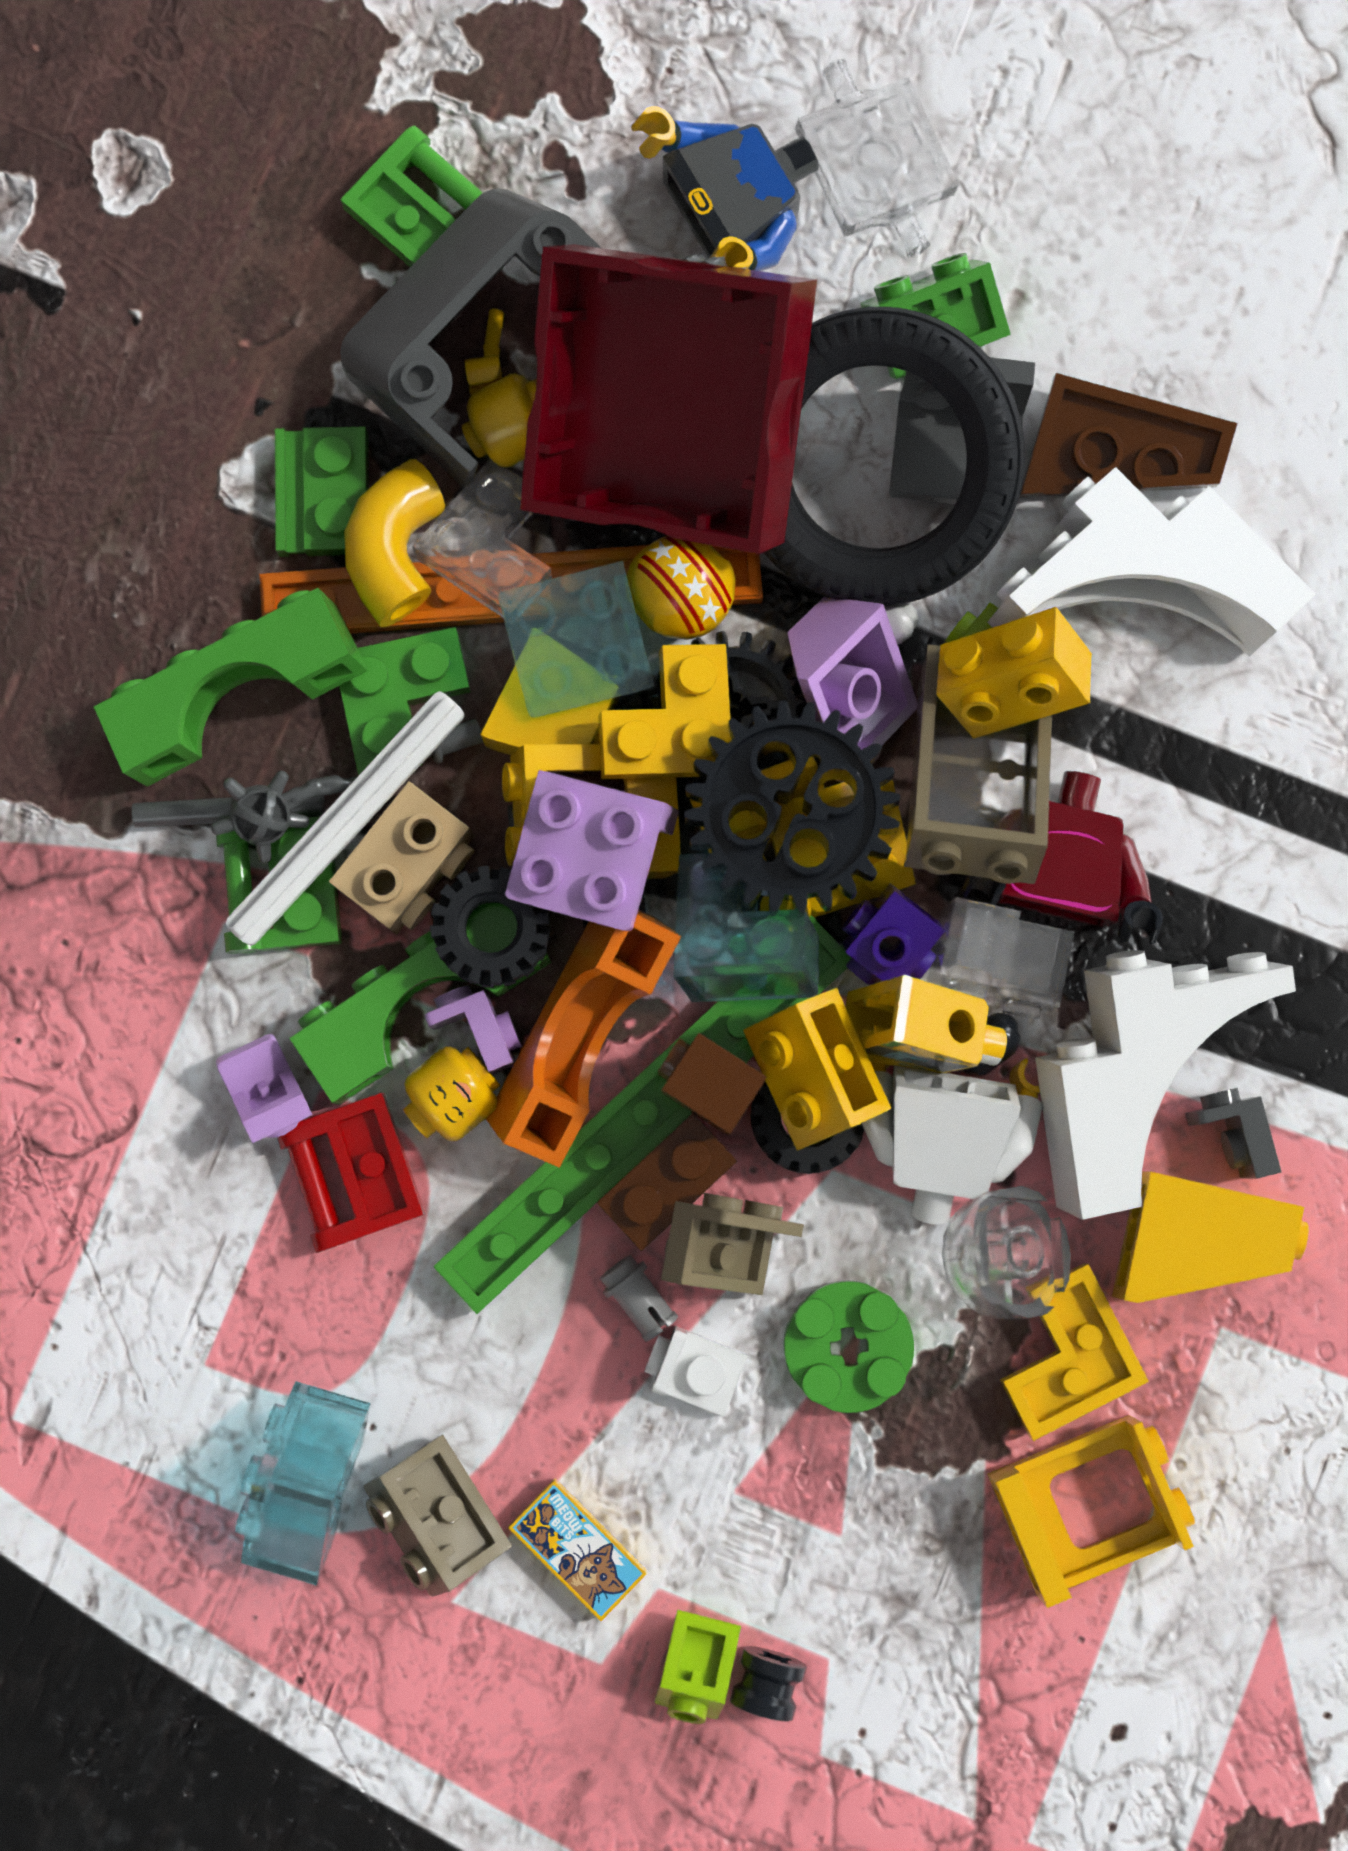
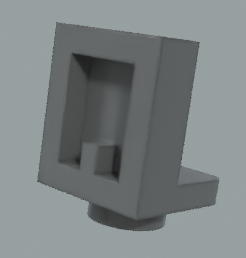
M1238 1088L1220 1091L1200 1097L1203 1109L1185 1113L1188 1126L1225 1119L1227 1131L1221 1132L1223 1152L1230 1168H1238L1241 1179H1258L1282 1173L1261 1096L1241 1099Z

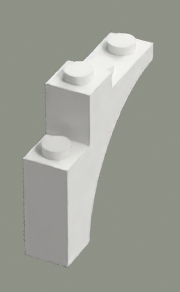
M1115 467L1097 484L1090 477H1087L1062 501L1061 505L1068 512L1052 531L1057 538L1038 556V559L1044 565L1033 575L1025 568H1022L996 593V596L1003 603L987 623L993 628L1053 607H1057L1060 610L1091 602H1135L1175 611L1197 620L1225 636L1250 657L1316 594L1210 486L1190 503L1181 495L1161 514Z
M1134 950L1109 954L1106 956V966L1084 970L1093 1039L1084 1038L1064 1041L1056 1045L1057 1053L1035 1057L1057 1208L1085 1220L1142 1207V1167L1147 1140L1155 1115L1175 1076L1192 1053L1212 1033L1230 1019L1268 999L1295 992L1293 966L1269 962L1266 959V953L1252 952L1227 957L1228 967L1208 971V965L1190 964L1172 968L1171 964L1146 959L1145 951Z

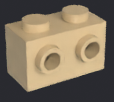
M408 781L329 882L397 935L404 925L413 930L432 908L435 900L429 894L445 875L450 880L454 879L472 857L474 849L469 846V843L475 836L467 825Z

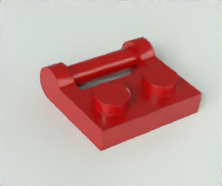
M381 1092L300 1121L293 1130L277 1137L280 1149H288L316 1232L310 1235L315 1253L426 1215L385 1093ZM326 1134L328 1135L356 1217L341 1224L339 1223L312 1143L313 1139Z

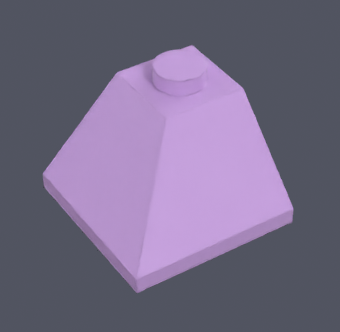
M823 597L787 632L797 678L807 703L814 702L815 721L824 723L827 717L836 709L840 711L837 730L843 734L860 723L863 726V731L857 745L861 750L878 743L882 746L917 709L918 703L883 604Z

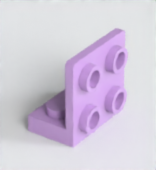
M538 770L505 895L510 900L619 930L630 931L634 927L659 832L673 835L679 810L661 801Z

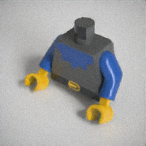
M647 107L631 126L632 131H643L649 135L640 145V153L644 158L650 159L655 157L661 149L668 152V154L663 156V183L708 259L724 256L728 267H746V269L764 271L775 267L797 229L796 219L798 218L801 197L794 183L819 169L816 155L809 142L803 136H800L781 148L774 150L761 127L757 124L739 127L736 124L676 121L660 107Z

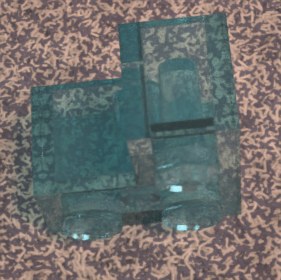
M711 853L679 855L675 932L682 937L675 948L673 977L691 1002L791 999L817 996L819 935L806 911L804 917H798L795 910H779L776 916H770V911H757L758 899L748 909L744 907L746 887L739 884L732 891L724 894L721 892L720 886L726 871L723 868L709 874H705L702 871V864Z
M295 1381L286 1405L274 1404L263 1435V1442L269 1444L264 1457L252 1455L241 1485L240 1493L246 1495V1498L238 1516L235 1533L245 1536L241 1558L242 1564L317 1586L337 1533L344 1492L364 1442L371 1403Z

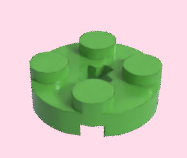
M836 1281L816 1288L797 1306L784 1333L785 1361L794 1381L810 1400L837 1412L857 1413L880 1406L888 1398L896 1395L905 1384L906 1376L914 1358V1338L906 1315L892 1297L859 1281ZM847 1327L853 1328L855 1337L866 1339L867 1343L866 1351L857 1353V1362L850 1365L845 1364L842 1355L832 1354L830 1350L831 1342L841 1340V1329Z

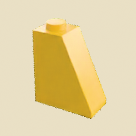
M1142 1171V1207L1133 1208L1129 1211L1112 1297L1140 1303L1292 1271L1294 1259L1300 1260L1302 1258L1308 1241V1223L1302 1221L1304 1207L1156 1172Z

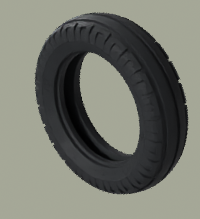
M863 307L841 311L812 323L801 410L819 387L834 376L849 369L863 366H887L910 372L922 378L947 400L955 412L963 431L967 461L960 495L949 515L935 529L923 537L896 547L867 548L842 541L821 528L802 506L792 483L785 542L763 553L785 575L818 595L892 606L917 601L948 588L970 573L990 553L1007 528L1019 499L1025 467V442L1020 414L1006 380L990 357L974 341L946 322L921 312L896 307Z

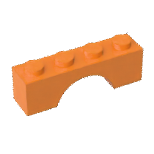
M638 909L634 927L630 931L588 922L497 1096L495 1110L486 1118L488 1124L504 1144L560 1168L590 1111L589 1086L591 1076L606 1037L621 1014L633 1002L641 997L651 995L682 936L658 918Z

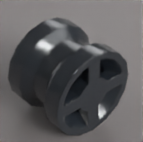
M754 1646L744 1647L741 1656V1664L745 1669L742 1682L733 1686L730 1702L736 1707L757 1716L777 1721L793 1720L796 1704L792 1696L795 1685L804 1680L807 1669L806 1664L791 1656L770 1649Z

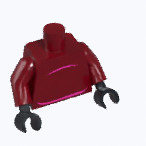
M1077 771L1064 772L1058 801H1049L1047 849L1035 884L1022 882L1000 883L991 878L967 875L959 890V898L964 901L971 889H978L984 892L989 899V903L986 906L988 911H992L997 903L1102 928H1107L1118 922L1119 913H1121L1122 920L1117 937L1122 943H1128L1133 927H1138L1148 933L1149 945H1154L1163 922L1162 912L1156 905L1152 904L1148 878L1135 842L1123 833V819L1095 812L1101 779L1097 776ZM1021 809L1010 811L994 829L1020 832Z

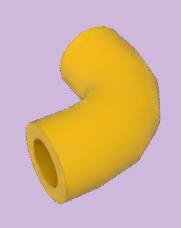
M409 459L384 474L357 500L344 531L346 570L362 603L380 627H387L402 620L417 609L431 593V588L409 558L407 543L415 530L437 518L445 511V503L440 488L431 473L423 464L415 459Z

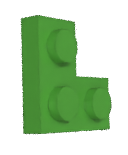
M456 627L357 648L368 671L341 684L340 691L358 775L363 772L412 718L410 705L427 702L434 693L439 691L449 697L471 692Z

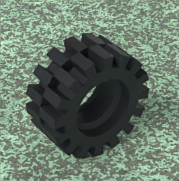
M490 866L478 867V871L468 874L467 871H464L456 876L458 880L451 886L446 884L440 892L442 897L439 903H434L431 913L434 917L433 926H430L431 937L436 945L435 950L440 959L452 972L471 984L475 983L486 988H494L497 985H504L506 987L516 984V980L523 976L527 978L535 971L534 967L540 960L543 961L547 953L546 948L548 941L551 940L552 932L549 912L546 909L510 900L506 897L505 892L511 869L500 867V870L491 869ZM485 903L505 905L516 917L517 932L515 938L509 946L498 952L481 951L475 948L467 937L466 925L470 914L477 907Z

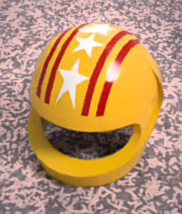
M667 535L646 546L635 556L626 575V593L633 610L652 631L667 638L689 640L710 633L725 619L734 601L735 575L731 563L725 560L711 545L675 539Z

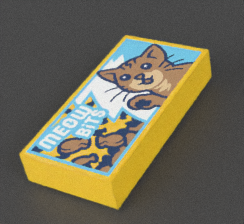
M556 1478L545 1487L508 1527L600 1621L647 1574V1569Z

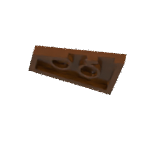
M1056 373L1050 386L1019 498L1069 495L1087 477H1090L1097 484L1115 467L1139 491L1207 488L1208 486L1215 488L1221 482L1238 423Z

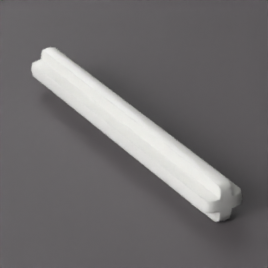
M440 691L434 693L226 920V925L238 939L250 946L255 945L463 720L464 712L449 696Z

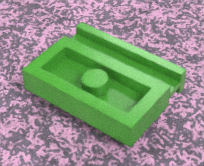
M366 427L303 428V431H285L284 428L275 429L276 552L280 557H289V554H307V556L345 555V528L357 500L369 489V446Z

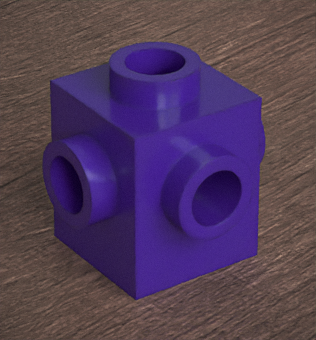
M890 883L873 904L864 899L843 924L842 930L848 936L842 944L845 952L851 956L846 966L868 985L902 975L920 980L934 962L936 954L931 951V948L944 934L945 930L937 919ZM887 936L899 937L896 944L892 947L883 948L879 946L880 942Z

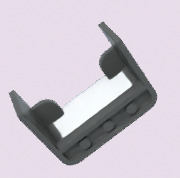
M491 189L477 197L346 334L341 345V364L347 378L465 490L474 481L478 462L432 419L450 397L452 374L444 359L429 345L514 256L531 272L540 276L543 246L577 244L601 248L567 215L507 189Z

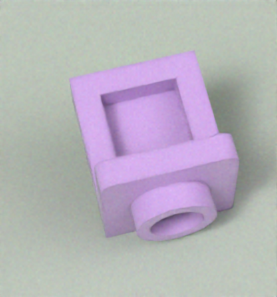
M467 985L444 993L434 999L437 1009L424 1014L427 1024L431 1029L436 1030L467 1017L488 1072L496 1074L513 1067L515 1059L511 1051L522 1047L508 1011L496 1015L490 997L484 990L473 994L470 986Z
M267 1034L217 1058L216 1066L233 1099L252 1144L265 1137L275 1138L285 1135L293 1130L299 1121L312 1115L273 1034Z

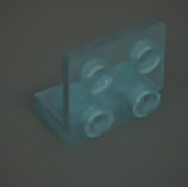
M623 561L502 591L499 594L498 599L528 714L531 717L535 718L654 688Z

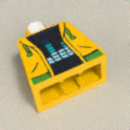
M905 975L847 993L845 1007L868 1058L872 1062L947 1073L976 1067L979 1063L995 1066L1004 1056L1007 1045L1006 1032L1003 1028L986 1024L989 1007L984 999Z

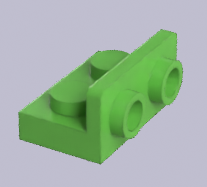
M967 253L956 254L931 265L932 275L912 283L909 275L896 277L880 283L874 287L876 297L860 303L861 308L896 307L930 315L955 327L979 347L1011 335L990 262L975 259L968 260ZM887 367L890 377L894 379L902 378L904 370Z

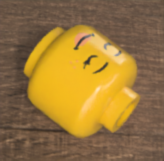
M445 1046L439 1049L405 1079V1091L412 1102L404 1107L403 1111L424 1137L429 1138L437 1131L446 1140L458 1141L495 1110L497 1097L494 1091L501 1085L493 1074L488 1072L487 1067L470 1047L460 1052L456 1048Z

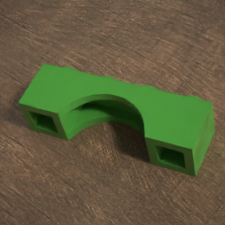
M318 587L312 591L304 590L292 593L278 603L277 609L255 621L246 620L230 626L223 632L222 639L201 650H188L177 654L167 662L165 669L145 680L135 679L116 687L111 693V698L94 706V709L122 773L148 787L201 759L203 731L210 712L226 693L245 682L256 679L285 681L296 686L313 700L368 671L338 606Z
M500 903L480 905L468 918L466 925L467 937L470 943L481 951H501L509 946L515 938L517 932L516 917L508 907ZM431 931L412 942L405 949L409 958L389 972L384 965H380L356 980L351 985L356 994L340 1005L334 1007L331 1001L324 1002L299 1019L298 1023L302 1030L289 1039L332 1103L342 1105L394 1069L391 1055L393 1026L403 1006L415 994L426 987L440 982H467L452 972L440 959L435 950L436 945L431 937ZM546 954L543 961L540 960L534 967L535 971L527 978L523 976L516 980V984L506 987L504 985H497L494 988H483L500 998L552 962Z

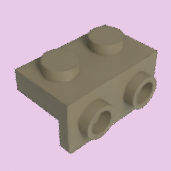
M704 1193L702 1205L675 1201L669 1238L665 1246V1260L661 1280L680 1285L763 1295L774 1233L802 1237L804 1224L781 1220L783 1207L745 1200L743 1212H741L743 1200Z

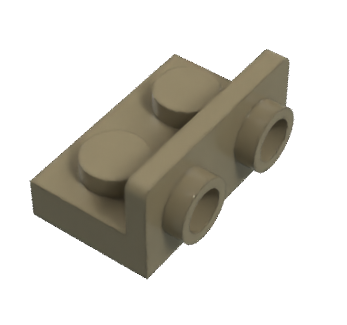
M444 1435L433 1439L385 1473L363 1485L364 1490L369 1496V1499L366 1500V1508L373 1522L383 1533L388 1534L391 1532L404 1553L400 1561L405 1574L417 1589L421 1591L426 1589L432 1597L450 1592L512 1547V1544Z

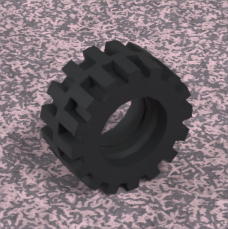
M764 1081L753 1098L750 1117L754 1137L766 1156L787 1170L806 1174L830 1170L847 1160L863 1139L864 1128L862 1123L797 1151L791 1136L787 1134L782 1125L781 1114L766 1081Z

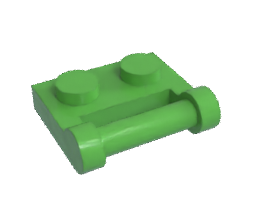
M411 126L403 132L340 199L343 209L409 267L429 249L456 219L403 172L407 168L417 167L465 210L483 193L430 147L431 139L416 126Z
M309 817L307 828L288 827L282 837L271 843V861L268 862L269 872L320 817ZM235 831L216 835L217 847L224 850L229 916L252 892L249 846H256L238 837ZM335 859L273 925L274 929H269L255 945L250 946L242 942L231 931L224 933L225 953L241 954L342 944L338 889L329 882L336 873Z

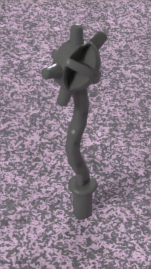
M472 719L458 724L429 757L435 763L440 764L443 761L444 755L483 743L480 735L481 729L477 720ZM278 771L268 786L257 784L244 788L234 778H227L223 783V787L234 799L231 803L229 817L213 823L211 831L214 835L235 831L241 839L250 844H255L259 861L267 863L271 861V843L282 837L288 827L307 828L309 825V818L307 816L291 813L290 811L300 807L312 797L343 793L357 777L341 778L337 775L309 779L305 784L294 787L283 794L282 792L289 779V775L285 771Z

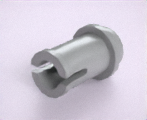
M629 1255L600 1277L607 1287L603 1294L606 1298L614 1296L640 1331L644 1341L647 1342L663 1332L661 1329L663 1325H666V1327L672 1325L677 1320L678 1315L675 1311L671 1310L644 1274V1271L647 1269L646 1264L643 1261L637 1264L634 1258Z

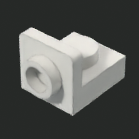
M675 1326L670 1339L658 1335L644 1372L656 1376L651 1392L662 1396L665 1394L725 1417L748 1355Z

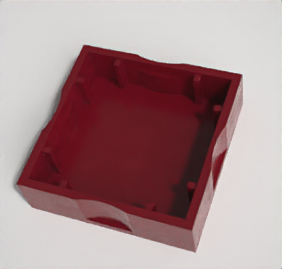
M577 244L543 246L534 341L537 355V385L527 423L520 510L599 525H639L654 529L675 539L756 554L783 544L785 542L818 279Z

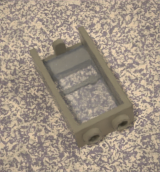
M928 644L917 692L916 731L904 867L924 869L938 875L954 873L991 878L1000 883L1022 882L1035 884L1048 843L1052 715L973 739L936 695L940 646Z

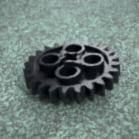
M780 701L777 719L768 721L759 706L753 707V727L746 729L734 718L728 721V729L732 741L728 744L719 738L711 736L708 739V747L716 760L713 762L705 759H695L693 763L694 771L705 779L706 782L687 784L685 789L686 797L702 804L700 807L684 812L685 824L704 827V830L690 839V847L692 850L711 849L712 853L702 864V871L705 874H709L723 868L726 874L720 886L721 892L726 894L739 884L746 887L744 907L748 909L756 902L760 895L769 897L770 916L777 915L783 900H792L797 916L804 917L807 899L813 897L817 899L825 912L831 911L832 890L837 888L844 896L852 900L857 894L856 885L852 877L856 874L865 880L873 882L878 873L874 865L868 860V857L888 859L892 848L880 839L878 835L897 833L899 828V821L882 814L883 811L897 807L901 800L898 793L881 791V787L893 779L895 771L893 767L873 768L872 764L879 757L882 746L878 743L861 750L857 744L861 738L863 726L859 723L843 734L837 730L840 711L836 709L827 717L824 723L815 721L814 702L806 704L801 718H792L786 701ZM768 753H782L790 758L794 764V770L784 779H770L764 776L757 767L759 760ZM817 757L820 760V766L804 794L802 812L805 815L796 814L793 817L775 860L768 862L764 860L763 854L780 824L782 806L777 802L788 804L791 801L809 758ZM834 779L844 781L852 789L854 799L844 807L828 806L818 795V788L821 784ZM741 811H754L763 817L767 827L760 836L754 839L739 838L729 827V822L734 815ZM799 839H816L825 848L827 857L818 866L808 868L800 866L793 860L789 848Z

